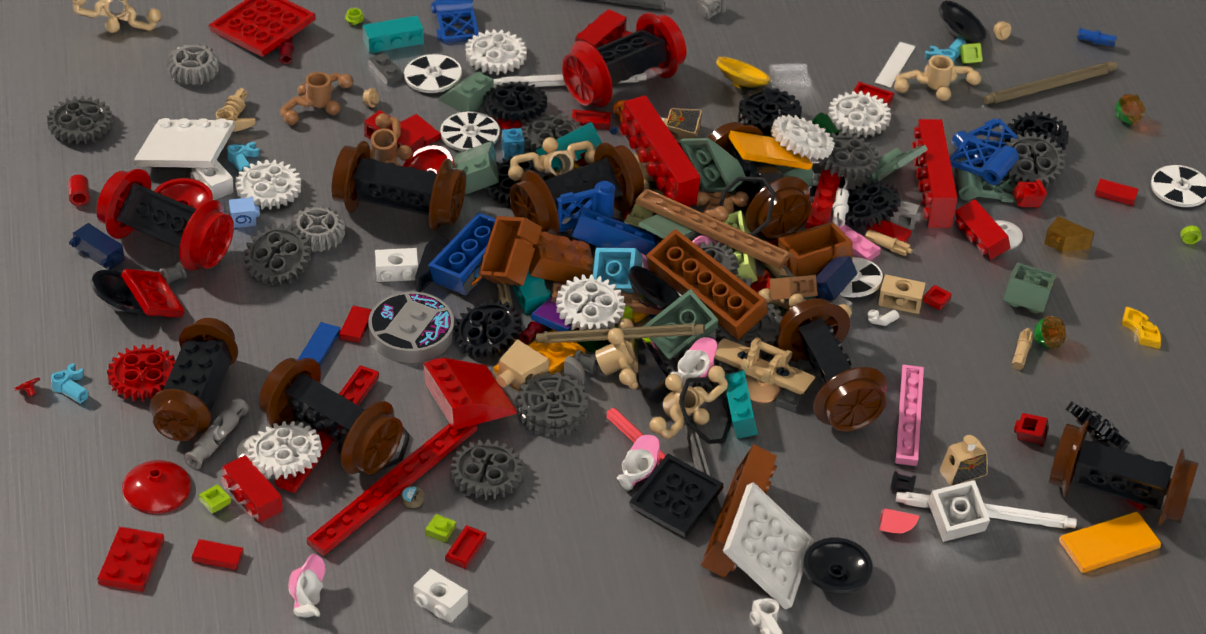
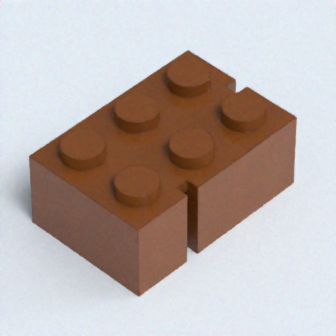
M497 216L478 275L495 284L523 286L535 251L533 245H537L542 227L523 217Z
M833 222L778 238V247L790 252V258L784 265L787 268L789 267V270L795 277L820 273L836 257L850 256L852 259L853 242Z
M541 231L537 245H533L535 251L529 267L530 276L566 284L567 280L573 282L575 276L581 280L582 275H585L586 279H589L591 274L593 275L594 260L589 243L577 240L570 241L567 237Z

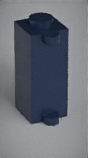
M90 223L75 231L73 238L69 242L70 246L75 247L76 250L107 270L113 269L125 260L123 245Z
M850 256L833 258L816 277L818 296L812 297L827 301L835 300L858 274Z

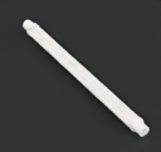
M646 72L636 74L628 80L618 83L646 81ZM563 74L494 79V87L496 85L503 86L504 82L510 84L511 81L514 84H517L519 81H521V84L528 82L529 86L535 84V87L566 86Z
M897 492L895 502L904 503V505L930 508L928 503L930 495ZM984 503L989 518L1035 525L1041 524L1066 529V527L1076 528L1077 519L1069 518L1067 515L1041 513L1039 511Z

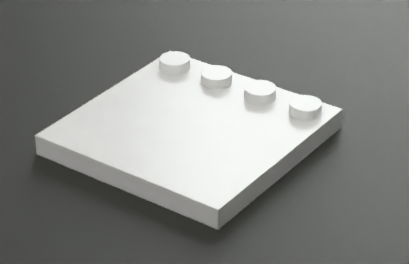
M187 118L180 120L159 119L134 159L135 167L212 168L235 128L234 120H207L205 118L199 120H189Z
M753 482L747 485L723 552L784 609L792 607L804 571V555L813 544L814 539Z

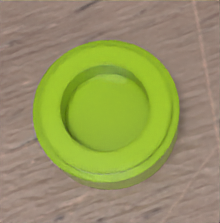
M1187 226L1180 232L1181 240L1185 244H1195L1202 238L1201 230L1197 226Z

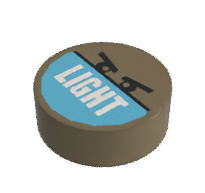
M417 486L405 488L402 491L403 505L408 508L420 507L424 503V491Z

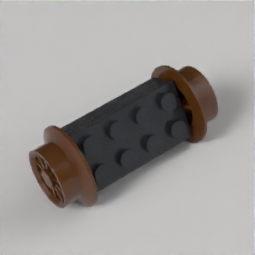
M202 318L195 324H191L182 330L179 336L181 350L164 389L156 393L151 399L150 410L154 417V427L161 435L168 439L188 441L195 434H199L208 428L211 421L210 411L229 366L238 357V346L235 342L233 330L226 323L215 318Z

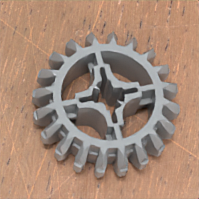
M184 44V47H177V50H172V53L168 55L167 69L173 81H178L179 84L185 83L186 86L189 84L194 86L195 84L202 85L203 82L209 83L210 79H214L215 75H218L219 60L217 53L213 51V48H208L207 45L191 44L187 46Z
M313 206L312 209L306 207L305 211L299 210L298 214L293 216V220L290 223L293 230L299 228L300 234H305L313 253L315 251L322 253L325 249L330 251L331 247L337 248V244L342 243L345 235V223L342 215L338 214L337 210L331 211L330 207L326 209L323 206L320 208Z

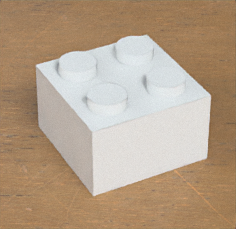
M975 480L931 492L928 503L943 542L986 531L990 519Z

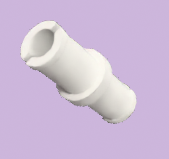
M841 189L837 190L836 201L832 208L834 212L832 222L837 227L840 220V227L845 225V216L849 209L847 204L849 192L843 189L842 195Z

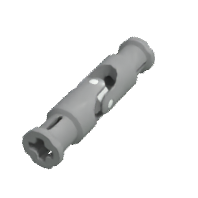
M234 398L231 401L230 407L223 410L213 422V425L196 441L192 451L184 455L185 463L193 469H200L205 458L210 457L226 438V435L237 426L241 416L248 413V404L240 398Z

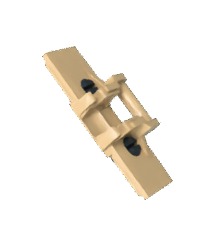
M756 337L751 342L750 347H745L725 338L718 343L715 359L738 368V371L744 370L746 375L767 384H776L799 395H804L816 379L815 376L788 364L792 351H784L762 342L761 338ZM760 350L775 357L770 362L760 359Z

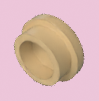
M998 22L993 29L995 37L999 40L1006 39L1010 35L1011 25L1007 22Z
M370 88L363 93V103L370 108H374L379 102V93H377L375 88Z

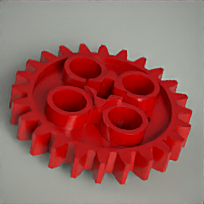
M143 344L141 349L134 345L132 351L125 348V354L118 352V358L113 357L112 363L108 364V383L111 385L112 391H117L118 396L124 394V399L132 396L133 401L138 397L141 398L142 402H144L145 397H149L151 400L156 393L164 389L175 364L174 355L169 356L168 350L162 352V347L155 350L154 345L146 348L145 344Z

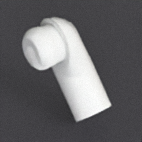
M873 309L868 312V320L871 324L887 326L899 319V314L896 310H892L885 315H879V311Z

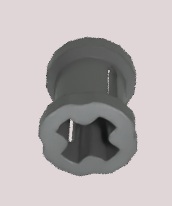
M177 262L175 266L166 269L164 267L160 268V273L168 285H170V282L187 278L185 268H183L181 262Z
M577 350L574 358L582 364L583 369L589 370L591 374H594L598 367L596 355L590 356L582 353L581 350Z

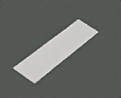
M899 42L875 83L891 88L896 76L899 75L916 46Z

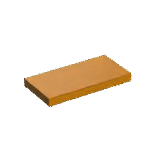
M732 130L729 132L728 137L744 160L810 170L813 165L807 156L801 157L799 153L793 154L792 150L787 151L786 146H780L781 142L775 141L776 138Z
M535 340L527 345L549 359L548 372L551 375L564 369L565 359L568 356L575 357L577 350H581L584 354L586 353V349L577 342L545 344L537 343ZM499 364L494 366V373L498 376ZM509 384L517 391H520V389L514 386L513 384Z
M1138 511L1061 535L1059 538L1060 544L1081 573L1160 549L1161 542Z

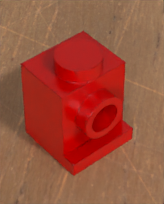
M1036 180V182H1018L1012 192L1019 207L1040 208L1048 194L1041 180Z
M1022 413L1020 420H1016L1014 426V433H1017V439L1036 443L1044 447L1049 431L1048 418Z

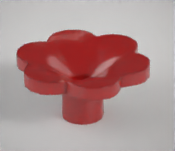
M40 378L24 382L15 387L14 390H25L28 397L36 394L33 386L36 382L40 381Z

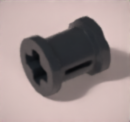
M894 471L890 490L894 491L897 489L913 493L917 476L913 475L910 477Z

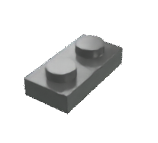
M386 53L368 58V65L386 85L404 80V73Z

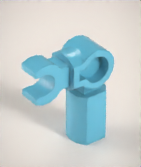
M957 38L947 50H939L936 46H930V52L925 51V58L929 60L935 55H944L951 58L953 64H955V59L961 54L960 45L967 43L965 40Z
M255 142L247 143L245 146L243 144H231L227 148V160L233 163L238 173L244 172V167L250 168L246 157H258L260 149L256 148Z
M72 363L67 366L66 371L62 370L61 372L53 373L51 375L52 390L59 393L62 392L79 404L87 400L88 390L73 381L83 378V369L81 368L76 371L75 364Z

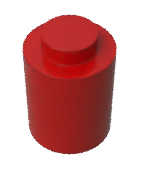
M73 175L68 180L69 201L73 205L82 206L90 200L89 182L83 175Z

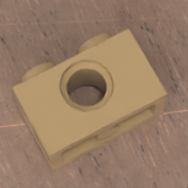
M885 274L878 306L919 314L926 283Z

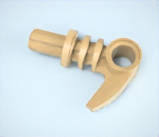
M240 88V90L236 91L235 95L229 96L224 107L216 111V120H234L235 128L233 131L244 130L255 125V118H238L245 108L244 101L248 96V92L244 88Z

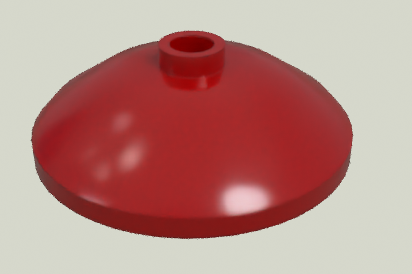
M432 145L414 152L404 162L403 167H413L417 170L432 171L437 174L445 159H451L453 168L455 165L454 159L448 150L441 146Z
M189 178L169 180L154 190L195 209L204 202L213 199L212 192L206 184Z
M164 460L148 461L134 467L128 472L122 483L123 497L129 506L149 514L164 513L179 507L188 498L191 490V481L186 470L176 463Z

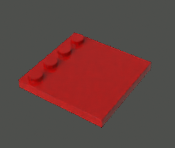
M244 0L209 24V29L211 32L264 57L287 38H291L315 21L316 16L315 13L288 0Z

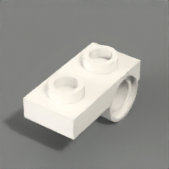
M771 598L753 601L750 619L753 625H757L760 633L783 634L777 624L778 602Z

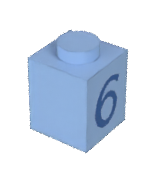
M253 197L229 200V212L234 222V228L257 226L256 217H260L259 206L254 204Z

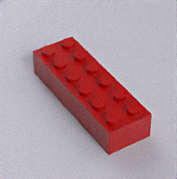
M644 95L624 101L621 112V134L627 138L631 149L635 150L639 161L647 168L648 175L653 177L658 190H661L664 196L688 207L696 205L701 176L647 96Z
M919 119L918 127H914L915 142H912L911 149L926 145L928 149L914 159V167H917L916 179L919 180L918 191L922 193L921 206H924L923 219L927 220L928 228H952L957 194L942 119Z

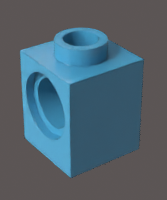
M521 128L502 130L501 148L503 157L506 160H509L511 155L514 157L518 154H524V137Z

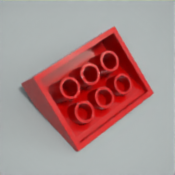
M436 358L423 363L425 385L454 430L516 414V409L486 365L449 358Z

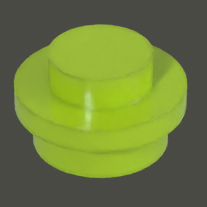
M351 8L347 11L345 20L352 25H357L363 22L364 14L358 8Z

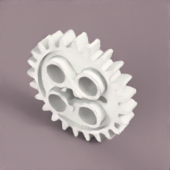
M493 29L492 33L485 30V34L478 32V36L473 35L472 39H468L465 49L466 61L470 62V66L475 65V70L481 68L482 73L487 70L489 74H492L494 71L497 75H499L500 71L507 74V70L514 72V68L519 69L520 65L524 64L527 55V47H525V42H522V38H517V34L511 36L510 31L505 34L503 30H500L498 33L495 29Z
M852 91V95L845 92L844 96L839 94L838 99L833 98V102H830L828 115L834 125H836V128L838 130L842 129V134L849 132L850 136L856 134L857 138L860 135L867 138V134L874 137L875 133L880 135L881 130L886 131V127H889L891 119V109L887 108L888 104L883 103V99L877 100V95L870 97L869 92L863 95L862 91L859 94Z
M782 115L781 118L777 117V120L775 119L771 129L772 136L776 137L775 141L781 142L780 146H786L787 151L792 150L793 154L799 153L801 157L805 155L809 159L813 157L816 160L818 158H828L834 148L835 143L832 142L833 138L829 137L830 133H825V129L819 128V124L814 125L811 120L806 121L804 117L799 119L796 115L794 118L790 115L787 117Z
M265 160L263 164L257 161V165L250 163V168L244 167V172H239V177H236L237 196H240V198L253 197L254 204L261 206V210L265 206H268L269 210H272V206H276L279 209L280 204L288 206L287 201L294 202V197H299L298 193L301 192L302 187L300 173H296V168L291 169L290 164L284 166L283 161L279 164H276V160H273L272 163Z
M592 274L589 279L582 275L581 280L576 276L573 282L567 280L566 286L562 285L561 291H558L556 299L557 313H560L559 318L565 319V325L572 324V330L577 327L580 328L579 330L614 328L615 323L618 324L620 318H623L625 303H623L624 296H620L621 290H615L616 284L609 285V279L604 282L601 281V276L596 280Z
M283 421L282 426L274 423V428L266 427V432L259 431V437H253V443H249L250 449H248L249 459L253 466H256L262 474L266 472L267 478L275 474V479H278L280 475H284V478L287 479L288 474L296 477V472L298 471L305 473V467L311 469V463H317V457L321 456L320 450H322L320 436L317 435L315 429L311 430L310 425L304 427L303 422L296 426L294 421L287 425Z

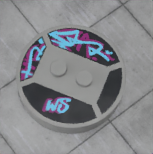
M401 292L390 295L378 302L369 315V339L372 346L382 356L401 363L429 361L443 354L453 341L454 317L451 309L441 299L427 293Z

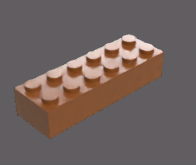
M674 229L646 255L648 267L653 273L681 295L691 289L718 319V324L737 340L741 339L768 313L765 298L677 229Z
M755 444L751 446L736 468L700 566L724 578L730 570L735 571L737 564L723 552L747 485L754 482L765 494L769 490L771 485L769 477L772 478L777 469V466L774 465L777 455Z

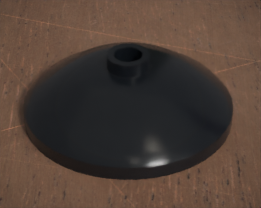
M943 1L940 4L939 15L944 26L953 37L972 43L982 42L986 38V30L983 24L968 9L953 1Z
M633 266L628 271L630 285L643 305L663 311L680 297L675 289L652 271L639 266Z
M100 270L93 274L91 287L95 295L105 305L113 310L124 313L144 312L122 278L121 272Z
M832 537L821 539L807 549L804 555L803 569L807 578L818 588L831 593L842 594L857 591L865 586L871 578L873 563L868 552L856 542Z

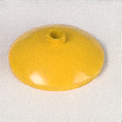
M718 57L716 60L719 70L737 88H743V86L750 88L760 87L770 82L771 78L769 75L750 64L729 57Z

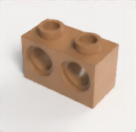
M816 275L770 279L771 300L789 299L790 296L796 293L801 294L803 297L818 296Z

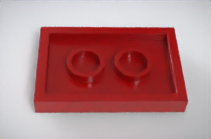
M134 269L123 270L122 278L146 315L166 316L168 318L183 317L185 313L184 308L160 272Z
M119 526L97 578L98 584L144 592L164 543V534Z

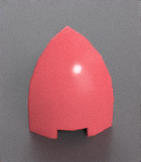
M884 508L881 511L879 530L891 533L907 532L917 524L920 516Z

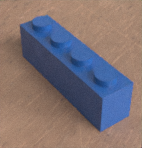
M581 207L572 229L571 237L578 241L593 244L597 248H636L646 256L658 245L657 235Z

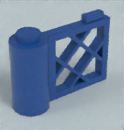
M434 0V2H431V13H435L439 29L436 30L437 38L442 40V43L468 41V39H472L473 35L478 36L479 31L473 9V0ZM465 16L471 17V19L468 22L462 20L461 18ZM449 18L452 21L448 24L442 21V19ZM456 22L463 26L460 30L453 27ZM468 28L472 30L474 34H466L464 33V31ZM448 30L454 32L455 35L445 36V33Z
M1000 118L997 120L991 119L985 122L984 126L971 132L960 131L955 133L951 144L957 149L966 137L977 138L976 136L984 135L987 138L986 140L981 139L983 143L1002 149L1006 145L1003 142V138L1011 139L1013 137L1017 140V135ZM998 126L1003 130L1002 132L991 131ZM991 136L998 137L1001 139L1000 142L989 140V138ZM970 145L966 147V151L976 149V147ZM986 152V153H982V154H983V156H989V155H992L993 153H991V152ZM979 154L969 156V158L971 160L975 158H980ZM983 163L975 164L974 166L982 167Z
M966 137L951 155L950 163L952 167L982 176L990 185H998L1018 161L1019 154L1011 146H1004L1001 149L983 143L981 139ZM968 145L976 147V149L966 151ZM991 152L993 154L989 156H983L982 153ZM979 154L980 158L970 160L969 156ZM958 158H966V161H956ZM983 163L981 169L973 166L975 164Z
M601 181L595 185L594 189L575 194L570 192L556 198L559 232L573 229L580 210L575 215L571 214V212L577 206L613 218L615 186L608 181ZM590 197V200L585 205L581 204L585 198ZM571 202V205L566 210L562 209V204ZM567 216L571 218L567 223L561 224Z

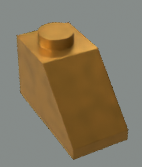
M1058 216L1047 229L1044 244L1061 252L1090 249L1094 231Z

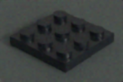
M667 453L629 501L631 508L686 538L724 489V485L715 478Z

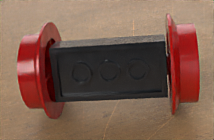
M644 13L638 18L636 32L596 49L585 41L574 43L570 54H567L562 61L564 82L570 94L578 103L604 107L612 99V86L620 81L628 80L636 74H642L650 68L662 78L674 76L679 65L686 59L685 39L678 25L669 16Z
M140 168L129 172L118 171L107 180L99 195L96 213L99 222L105 225L107 233L112 238L122 239L133 230H137L179 248L181 265L189 271L197 270L200 267L211 269L225 256L232 241L234 222L232 217L224 212L223 205L219 201L208 200L197 209L151 190L150 176L145 170Z

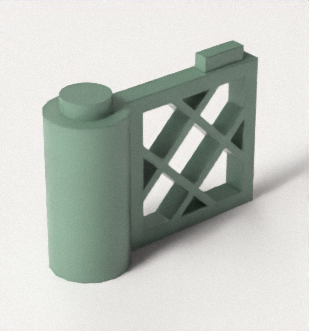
M926 145L905 152L894 148L880 157L875 173H870V177L865 176V178L870 182L877 183L928 149Z
M954 168L961 199L968 201L976 197L1000 199L1001 202H1016L1012 194L1013 189L1016 187L1014 178L1006 182L1001 180L1000 186L996 187L995 185L988 184L982 176ZM986 186L992 191L983 190L982 187ZM1002 189H1006L1011 194L1003 192Z

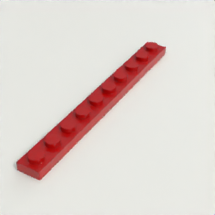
M450 423L310 535L307 538V545L322 556H325L402 493L405 488L413 484L477 431V424L454 430Z

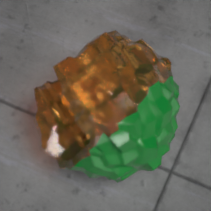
M1124 94L1116 103L1115 117L1122 122L1129 124L1138 123L1146 113L1145 106L1137 94Z
M1047 316L1035 326L1034 340L1043 347L1055 349L1062 346V343H1065L1066 330L1064 321L1061 318Z

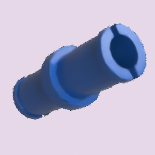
M1080 28L1078 31V40L1093 42V45L1102 44L1112 48L1116 44L1113 41H1116L1117 36L1104 34L1099 30L1095 32Z

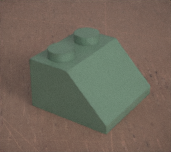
M478 71L458 82L440 96L439 101L460 112H475L485 104L484 96H486L487 91H490V88H494V79Z

